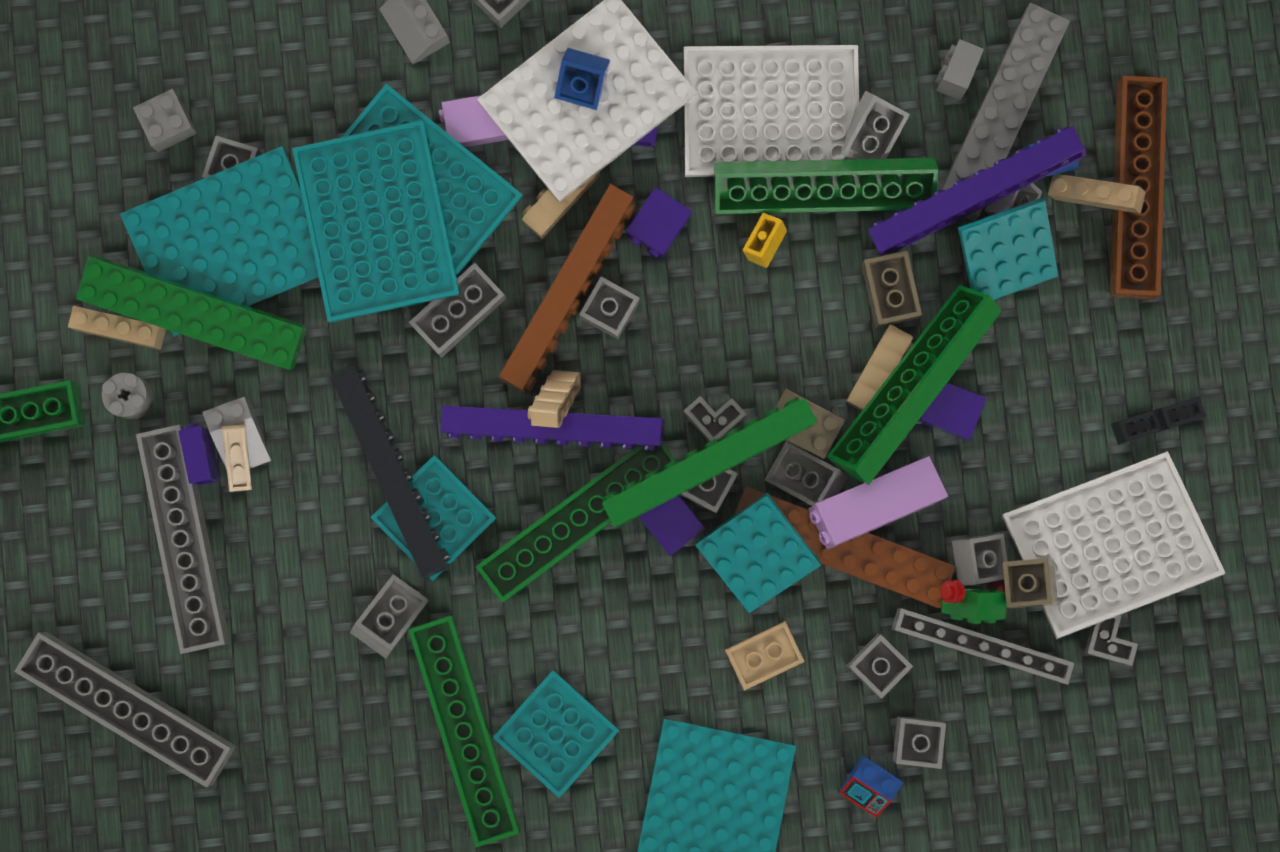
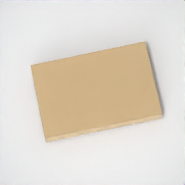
M786 621L725 649L744 691L805 662Z

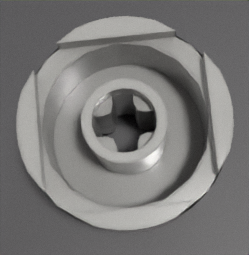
M119 373L109 378L103 384L102 400L106 409L113 415L125 419H137L147 413L153 401V391L149 383L141 377L131 373ZM127 392L131 393V395L128 396V400L125 399V396H127Z

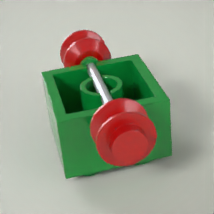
M948 580L940 588L942 598L941 613L949 614L951 619L964 620V618H967L968 623L981 624V620L985 623H996V620L1006 618L1007 605L1004 580L989 582L986 588L974 585L964 586L958 580Z

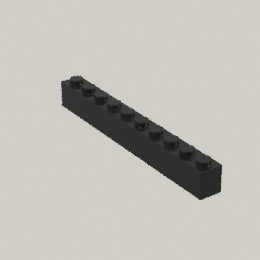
M352 366L330 377L421 576L429 578L449 568L448 561L451 560L446 548H441L439 543L441 536L438 530L432 528L429 522L432 520L428 509H423L421 505L422 495L418 488L414 489L411 483L414 480L410 470L408 468L405 469L401 462L404 460L400 449H395L392 441L395 438L390 428L386 429L383 423L386 421L382 410H377L374 404L377 399L371 389L368 390L365 384L368 382L363 370L359 371L355 366Z

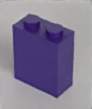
M655 187L626 230V235L629 236L628 240L636 246L641 244L646 247V252L651 256L663 258L692 216V211Z
M947 383L917 422L968 441L972 437L986 398Z
M197 423L185 425V429L178 431L189 484L202 486L221 481L214 444L209 430L204 428L203 425L198 426Z
M679 496L638 516L669 556L705 529Z

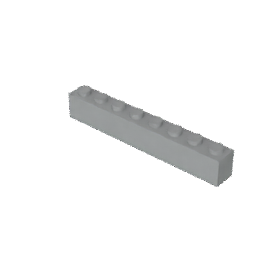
M897 608L891 628L894 631L1067 685L1069 684L1074 666L1073 662L902 608Z

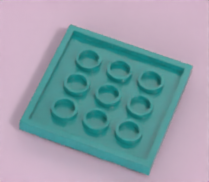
M1042 197L958 228L970 288L990 295L993 300L1058 277L1046 202Z
M434 455L413 475L414 480L411 483L414 489L418 488L422 495L421 505L423 509H428L432 520L429 522L432 528H436L441 536L439 543L442 549L446 548L451 558L448 561L450 565L497 518ZM386 502L370 518L415 563L388 502ZM443 571L429 578L434 581Z
M768 493L702 537L695 544L749 613L820 567L822 563Z
M552 670L493 738L560 798L619 732V729L560 675Z

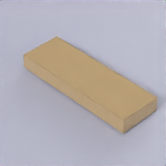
M245 424L222 426L229 492L252 490Z

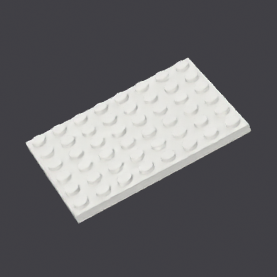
M603 0L481 95L477 101L560 203L695 97L697 92L622 0ZM567 48L610 59L606 82L597 110L554 98L561 61Z
M858 45L684 47V77L697 92L695 97L684 104L685 177H714V162L851 160L842 155L841 151L854 111L859 104Z
M1168 451L1002 515L1021 560L1042 558L1054 560L1058 605L1042 606L1056 639L1225 574L1223 566Z

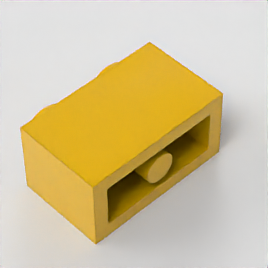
M762 213L743 248L748 261L765 268L769 266L787 233L782 220Z

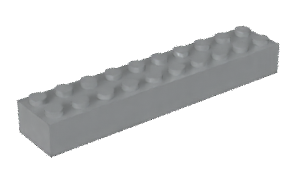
M1030 3L941 190H947L953 187L955 182L962 179L967 180L973 177L975 172L981 169L987 170L994 166V163L998 160L1007 158L1070 23L1069 20L1035 4ZM982 209L966 216V218L975 221Z
M175 425L136 434L179 650L180 654L229 644L230 638L199 487L189 484L178 433V431L185 428L183 425Z
M38 632L14 671L206 788L215 783L236 748V745L48 632Z

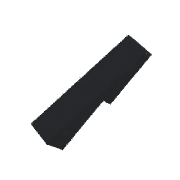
M1198 396L1112 423L1111 426L1119 445L1204 418L1206 414Z

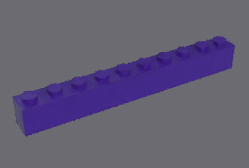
M1074 127L1061 128L1055 133L1056 135L1048 139L1042 138L1034 146L1028 149H1020L1014 153V156L1008 159L998 160L991 168L987 170L981 169L975 172L973 177L967 180H959L953 184V187L947 190L937 191L933 194V197L914 203L912 208L906 211L900 210L894 213L892 218L886 221L876 222L868 230L881 256L892 254L1087 156Z
M442 406L440 432L447 434V438L460 439V435H469L468 439L482 440V436L490 437V441L500 442L503 441V438H512L511 442L525 443V439H533L535 444H547V440L555 441V445L568 446L569 442H577V446L590 447L591 443H599L601 448H612L613 444L621 445V449L634 450L635 446H643V450L657 451V447H663L665 420L662 418L567 413L566 417L563 418L561 426L554 428L531 426L527 410Z

